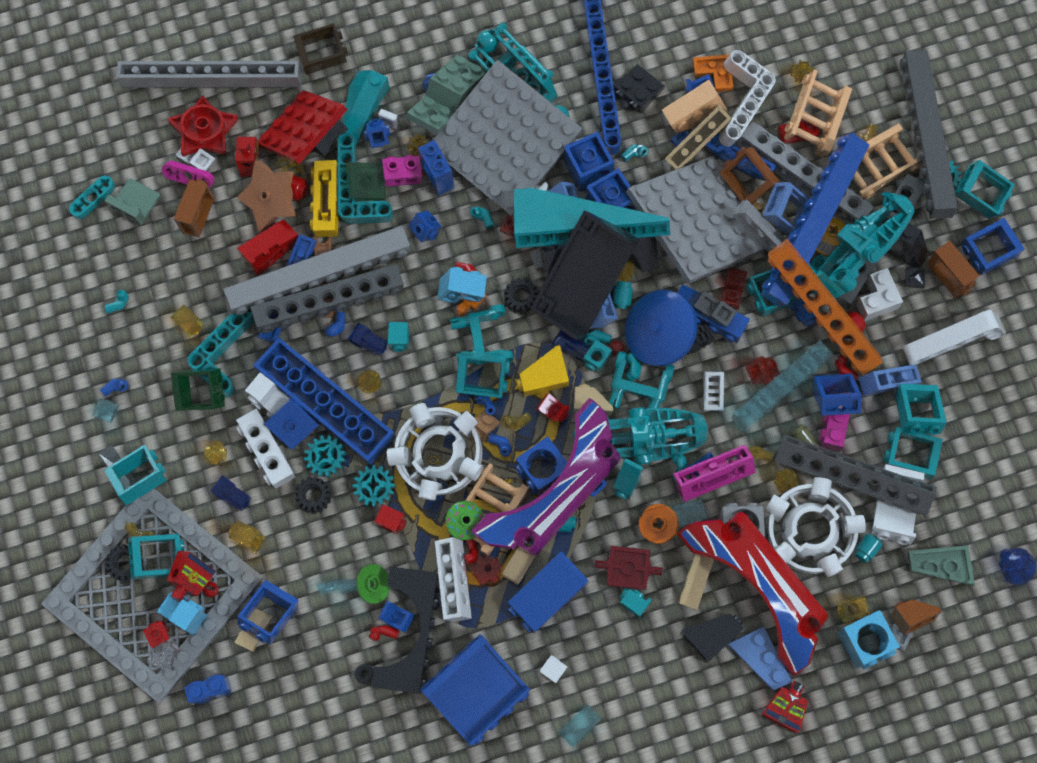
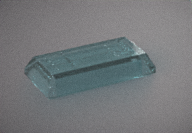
M587 704L559 734L574 747L601 720V717Z

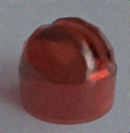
M614 340L610 343L609 348L612 349V354L617 357L619 351L622 352L626 345L619 340Z

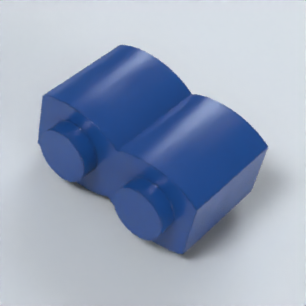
M213 675L204 682L195 681L185 687L187 700L193 704H203L213 697L221 698L232 691L229 678L224 675Z

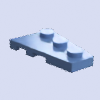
M764 627L728 644L772 691L792 682L783 663L778 659V653Z

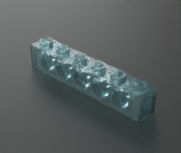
M821 341L817 342L736 410L731 419L745 433L828 363L833 353Z

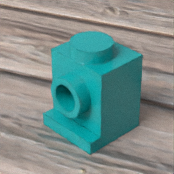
M627 588L619 597L622 599L620 605L637 618L641 617L652 600L650 598L644 600L645 596L636 589L632 591Z

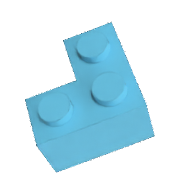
M459 267L450 268L440 278L437 300L454 304L460 299L480 302L485 295L487 276L481 275L478 271L467 272Z
M170 591L157 612L183 630L194 635L207 617V614L202 612L204 608L191 599L187 602L188 597L184 596L181 602H178L170 597L173 593Z

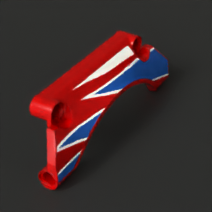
M738 512L725 524L721 520L696 521L692 524L689 523L681 529L677 535L692 553L715 559L733 568L760 593L769 607L776 624L779 643L778 659L792 676L797 675L804 668L808 667L818 641L815 633L827 621L828 613L749 517L743 512Z

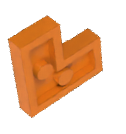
M729 54L693 57L695 77H703L709 74L713 76L714 87L717 92L733 91L732 74L724 67V61L728 58Z

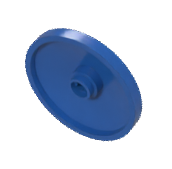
M669 290L650 292L641 297L628 314L625 324V338L628 348L638 360L648 365L663 367L674 364L689 352L695 341L698 326L697 316L690 302L680 294Z

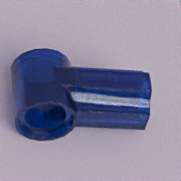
M357 323L348 337V341L359 348L364 347L378 356H381L387 349V340L372 333L368 327Z
M561 329L551 342L554 347L560 345L562 352H568L581 362H583L584 356L591 348L581 340H575Z
M222 475L210 491L242 512L249 505L252 498L235 487L236 485Z

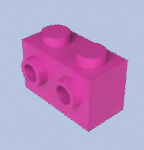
M406 155L401 158L392 156L382 159L384 187L421 184L422 173L419 156Z
M850 414L823 416L825 426L824 429H821L819 435L820 447L836 452L841 451L844 446Z

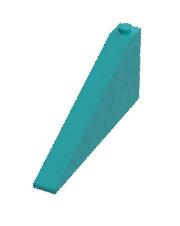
M536 188L514 189V235L516 248L566 244L584 210L624 229L636 238L670 235V219L668 217Z

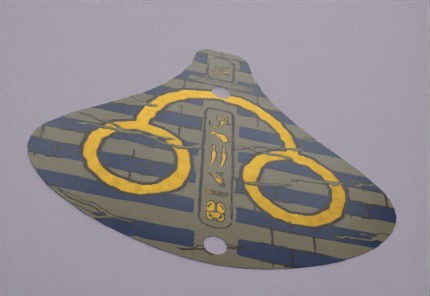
M532 342L509 350L513 352L514 360L509 362V374H505V381H508L507 393L503 392L502 398L489 397L495 407V413L492 416L500 421L498 427L491 433L506 437L512 447V452L506 457L502 456L498 446L488 442V435L482 444L481 465L487 468L489 463L492 464V474L515 488H520L522 484L528 485L526 479L522 480L516 473L517 457L548 436L568 462L574 445L575 387L586 383L580 371L564 352H562L569 379L568 387L524 397L523 391L519 392L517 381L520 380V373L554 348L553 345ZM495 362L485 364L467 376L466 384L498 388L501 364ZM456 384L429 399L417 403H425L430 408L442 407L452 409L460 414L467 410L475 419L485 411L483 404L478 405L476 403V395L456 393ZM545 394H550L563 405L570 406L569 414L563 422L553 423L536 410ZM415 405L373 415L389 427L397 438L402 426L412 417L409 410ZM443 417L442 426H452L457 431L460 430L454 424L456 419ZM417 428L415 432H417L418 435H420L427 428ZM413 434L407 444V448L410 449L411 462L413 461V447L417 439ZM437 434L431 437L421 450L424 467L427 468L429 465L440 467L448 463L453 454L452 443L456 440L455 436ZM463 434L469 446V450H465V457L475 460V440ZM395 438V440L388 446L387 449H389V447H390L392 444H395L396 438ZM347 446L342 449V451L347 452V455L343 456L346 463H341L342 465L354 470L358 474L359 470L363 473L365 472V466L369 470L372 469V466H369ZM386 449L373 463L376 469L383 466V472L389 470V476L394 477V481L391 482L396 485V488L391 489L394 495L388 496L389 502L384 501L388 507L405 515L407 523L403 533L420 570L438 573L435 541L451 537L455 538L448 532L445 518L447 512L452 505L467 499L480 477L476 481L472 480L457 492L447 495H436L435 501L419 498V490L410 486L402 478L396 465H389ZM539 458L531 463V468L528 471L535 478L546 479L553 475L554 463L548 459ZM413 464L408 467L411 475L417 471ZM422 474L416 479L420 485L422 479L433 481ZM462 474L457 476L460 481L465 478ZM378 475L381 481L387 482L383 476ZM437 478V481H435L442 484L443 489L457 484L454 479L444 481L441 478ZM374 479L372 487L375 489V487L378 485ZM486 480L481 490L504 504H510L513 499L511 497L512 494L489 480ZM529 492L520 507L538 498L537 494L533 495ZM589 495L583 507L573 513L572 516L576 517V528H572V532L558 531L543 547L519 585L502 576L505 567L518 546L515 549L494 547L487 557L481 553L480 549L482 547L477 542L479 551L477 563L469 565L465 563L472 619L455 623L467 628H483L513 617L508 610L510 607L508 601L561 551L568 559L570 558L588 524L596 496L593 498ZM478 496L473 501V503L481 508L483 514L501 512V510ZM464 516L463 522L468 524L469 518ZM462 540L465 556L469 554L466 540ZM437 590L436 598H439L438 605L442 610L440 590Z

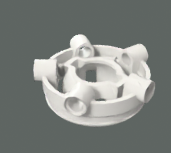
M420 403L410 408L409 411L412 417L400 429L396 438L395 448L387 449L389 465H396L402 478L410 486L419 490L418 497L435 501L436 495H447L457 492L472 480L476 481L483 470V465H481L482 444L475 428L478 424L477 420L467 410L460 414L452 409L442 407L428 409L425 403ZM438 417L456 419L454 424L460 429L457 431L452 426L435 425L427 428L420 435L415 432L417 428L423 429L435 423V418ZM413 434L417 439L413 447V461L411 462L410 449L407 448V444ZM437 434L455 436L456 440L452 443L453 454L449 462L440 467H432L430 465L427 468L424 467L421 450L425 443ZM463 434L469 438L472 435L476 443L475 460L465 457V450H469V446ZM412 464L417 470L413 475L408 470V467L412 466ZM422 474L433 481L422 479L420 485L416 479ZM460 474L465 476L462 481L457 477ZM437 478H441L444 481L454 479L457 484L443 489V485L435 481H437Z
M815 477L813 484L794 487L781 497L774 494L765 509L770 512L767 525L769 542L785 563L796 571L809 574L825 572L827 577L843 571L841 564L854 550L858 533H865L866 529L864 516L855 514L850 503L840 493L831 488L832 481L829 479ZM808 495V499L823 503L829 500L835 507L832 508L828 503L825 506L808 502L798 505L794 497ZM791 503L794 508L787 513L782 522V525L785 526V531L782 533L784 542L778 546L773 532L774 520L779 522ZM838 509L844 516L841 519L843 537H848L844 552L836 546L839 541L840 528L837 521L840 516L836 512ZM814 511L820 515L822 514L829 521L830 534L828 538L820 544H809L806 542L800 547L793 539L798 534V519L807 512ZM795 556L801 559H805L806 556H813V560L820 559L816 563L818 568L804 567L791 560Z

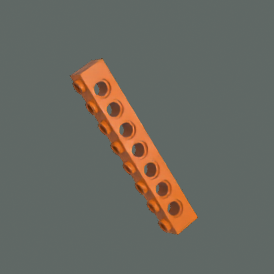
M788 239L768 253L770 265L774 269L778 268L781 272V279L786 284L790 283L793 287V294L798 299L802 298L805 302L803 304L805 309L810 314L814 313L817 317L815 319L817 324L821 328L825 327L829 332L827 334L829 339L833 343L837 342L840 346L839 351L845 358L849 357L852 361L850 364L857 373L860 371L864 376L883 363L879 353ZM791 260L794 264L792 267L787 268L783 265V262ZM803 275L806 279L799 283L795 281V277ZM810 290H815L817 292V295L815 297H809L807 296V292ZM822 305H827L829 307V310L826 312L819 311V307ZM833 320L841 322L838 327H833L830 323ZM845 335H851L853 337L852 340L848 342L842 340V338ZM856 350H863L864 354L856 356L854 352Z

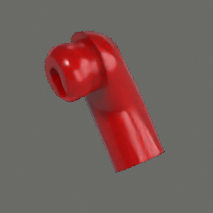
M843 355L838 356V359H835V366L840 374H853L856 380L858 373L847 368L845 365L848 359Z

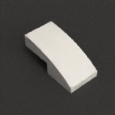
M181 148L176 153V157L189 166L205 171L216 160L201 148L198 152L185 157L181 154Z

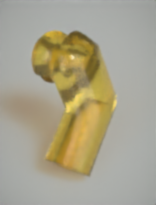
M869 124L865 134L861 133L859 135L858 133L856 135L867 142L875 137L877 126Z
M134 522L125 526L130 537L153 536L151 531H138Z

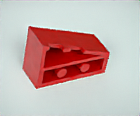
M283 219L237 249L245 263L257 276H260L294 247L298 234Z

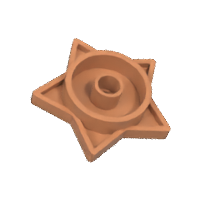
M262 161L254 162L251 183L238 195V199L253 210L258 231H265L277 217L296 216L292 205L293 193L291 182L293 172L274 173Z

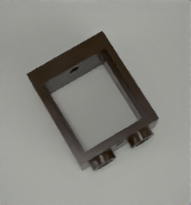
M334 23L293 36L306 75L347 62L345 55H348L346 45L341 44L340 40L343 39L341 30L336 29ZM334 37L339 53L309 62L304 46Z

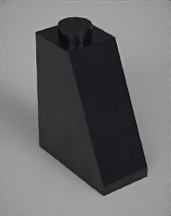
M908 223L900 237L887 251L914 268H921L929 255L922 230Z
M727 614L684 628L680 634L708 663L744 628L742 627L743 622L736 615Z

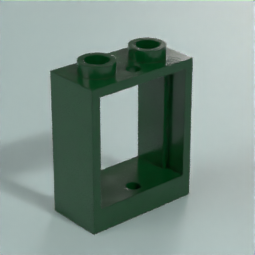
M221 368L180 370L171 373L175 411L213 410L225 406ZM208 375L211 402L192 403L189 376Z

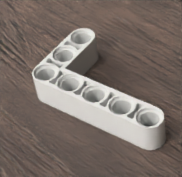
M734 50L724 61V67L730 74L750 87V89L719 136L720 143L725 147L732 146L741 137L776 81L775 76L740 50Z
M987 310L909 343L903 347L909 365H917L983 336L989 340L1000 338L1006 334L999 315L992 310Z

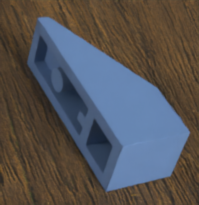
M916 364L873 371L858 378L864 396L896 390L900 384L922 383Z

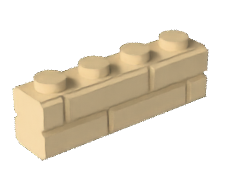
M721 106L716 107L665 159L675 170L682 168L732 118Z

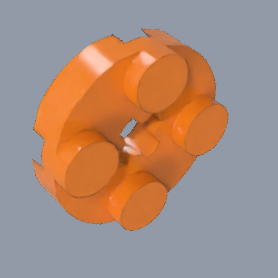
M653 504L644 510L645 512L639 519V529L648 541L664 544L676 537L679 519L673 509L663 504ZM657 519L664 521L661 529L654 526L657 523Z

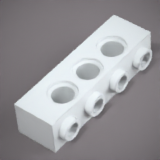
M257 408L238 418L236 421L239 426L236 428L241 437L245 436L248 440L245 444L250 453H255L257 458L254 460L258 468L264 469L266 474L263 477L269 486L272 484L277 489L296 478L270 430L264 425L265 421ZM254 430H260L257 437H251ZM263 446H269L266 453H260V449ZM272 462H278L276 469H269Z
M453 537L435 541L443 620L457 622L472 619L463 541Z

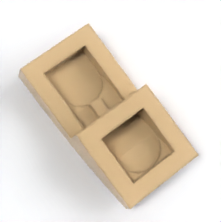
M518 546L505 567L502 576L519 585L537 555H529Z
M255 609L248 620L267 630L273 616ZM243 630L240 631L235 641L236 644L254 652L259 642L254 634L244 632Z

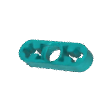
M106 175L99 177L71 203L69 211L74 218H85L114 191L115 183L112 178ZM105 182L109 184V186L105 187L103 186V183ZM90 194H97L96 200L88 201ZM77 207L81 208L82 211L80 213L75 210Z

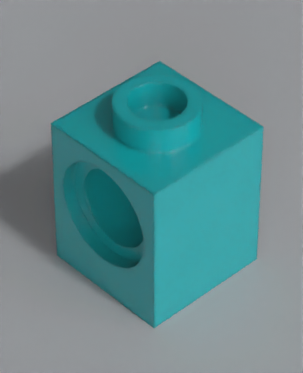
M389 322L388 346L392 351L403 352L404 350H409L410 328L408 322Z
M595 340L583 358L584 366L591 372L596 371L599 373L611 357L612 349ZM593 355H599L602 359L600 361H594L591 357Z

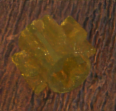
M800 59L797 65L793 63L790 76H794L795 82H802L803 77L812 72L814 67H810L809 61L805 62Z
M416 134L413 138L409 137L410 144L407 145V149L411 150V155H417L420 158L418 148L421 147L420 145L423 146L429 142L426 141L425 135L421 137Z
M627 261L618 277L619 281L626 282L632 279V273H635L636 270L631 261Z
M365 370L364 373H360L357 379L360 382L359 388L368 394L375 393L382 385V382L379 381L380 375L374 370Z
M213 440L212 445H206L204 458L208 459L207 462L209 464L219 465V461H225L227 448L223 447L222 442Z
M784 469L777 473L774 483L777 485V489L783 493L797 487L800 479L793 470L788 472Z

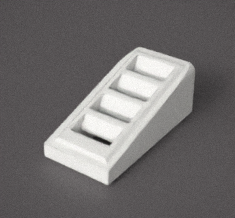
M703 372L704 410L724 409V372ZM709 378H718V382H709ZM709 386H718V389H709ZM708 393H719V397H708ZM708 401H719V405H708Z

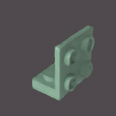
M129 178L118 196L114 198L108 195L105 202L113 211L142 225L161 195Z

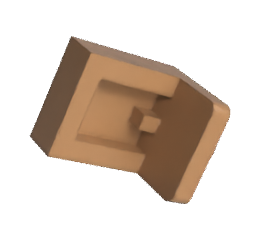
M486 411L476 418L478 424L475 428L480 436L481 444L484 443L486 437L500 423L495 417L488 415Z

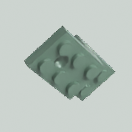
M456 55L430 78L425 97L407 112L406 119L438 135L467 98L468 93L480 82L487 71L469 62L464 57Z

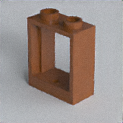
M743 147L735 154L737 157L733 161L730 159L722 165L724 169L719 174L741 201L748 200L753 205L772 189L775 183L780 181L753 147L747 149ZM746 157L752 161L767 180L752 194L749 193L732 171Z
M189 179L174 217V221L182 233L200 238L215 200L207 183L203 180L197 179L195 181Z
M951 241L938 248L926 264L955 299L960 295L962 297L966 296L972 291L971 288L977 284L975 281L979 274Z

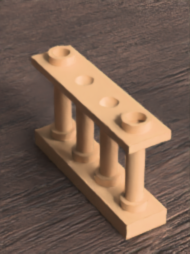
M814 69L802 79L803 86L791 120L785 127L786 134L784 139L789 140L797 135L815 144L818 148L816 155L822 158L831 152L852 88L845 86L836 91L816 81L815 78L818 71ZM812 87L833 97V106H829L809 96ZM806 103L828 113L827 122L825 123L804 112ZM803 119L821 128L823 132L822 137L818 138L798 128L800 120Z
M899 123L867 141L870 146L862 161L877 182L867 186L856 171L853 179L861 189L858 196L862 199H869L877 190L910 171L914 173L921 168L920 163L917 162V159L914 160L900 140L903 128ZM889 142L893 143L908 164L898 168L885 150V145ZM874 151L879 153L892 171L891 174L884 178L869 158V154Z
M489 463L487 468L484 466L479 476L480 479L465 501L473 502L475 497L478 496L501 510V512L519 508L530 492L529 487L522 484L520 488H515L492 474V464ZM486 480L512 494L511 497L513 499L510 504H504L481 490ZM477 536L474 537L473 540L480 543L482 547L480 549L481 553L488 557L494 547L489 546Z

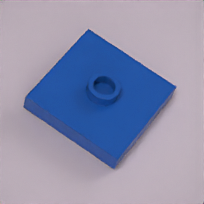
M291 397L264 422V425L292 450L319 426V422Z

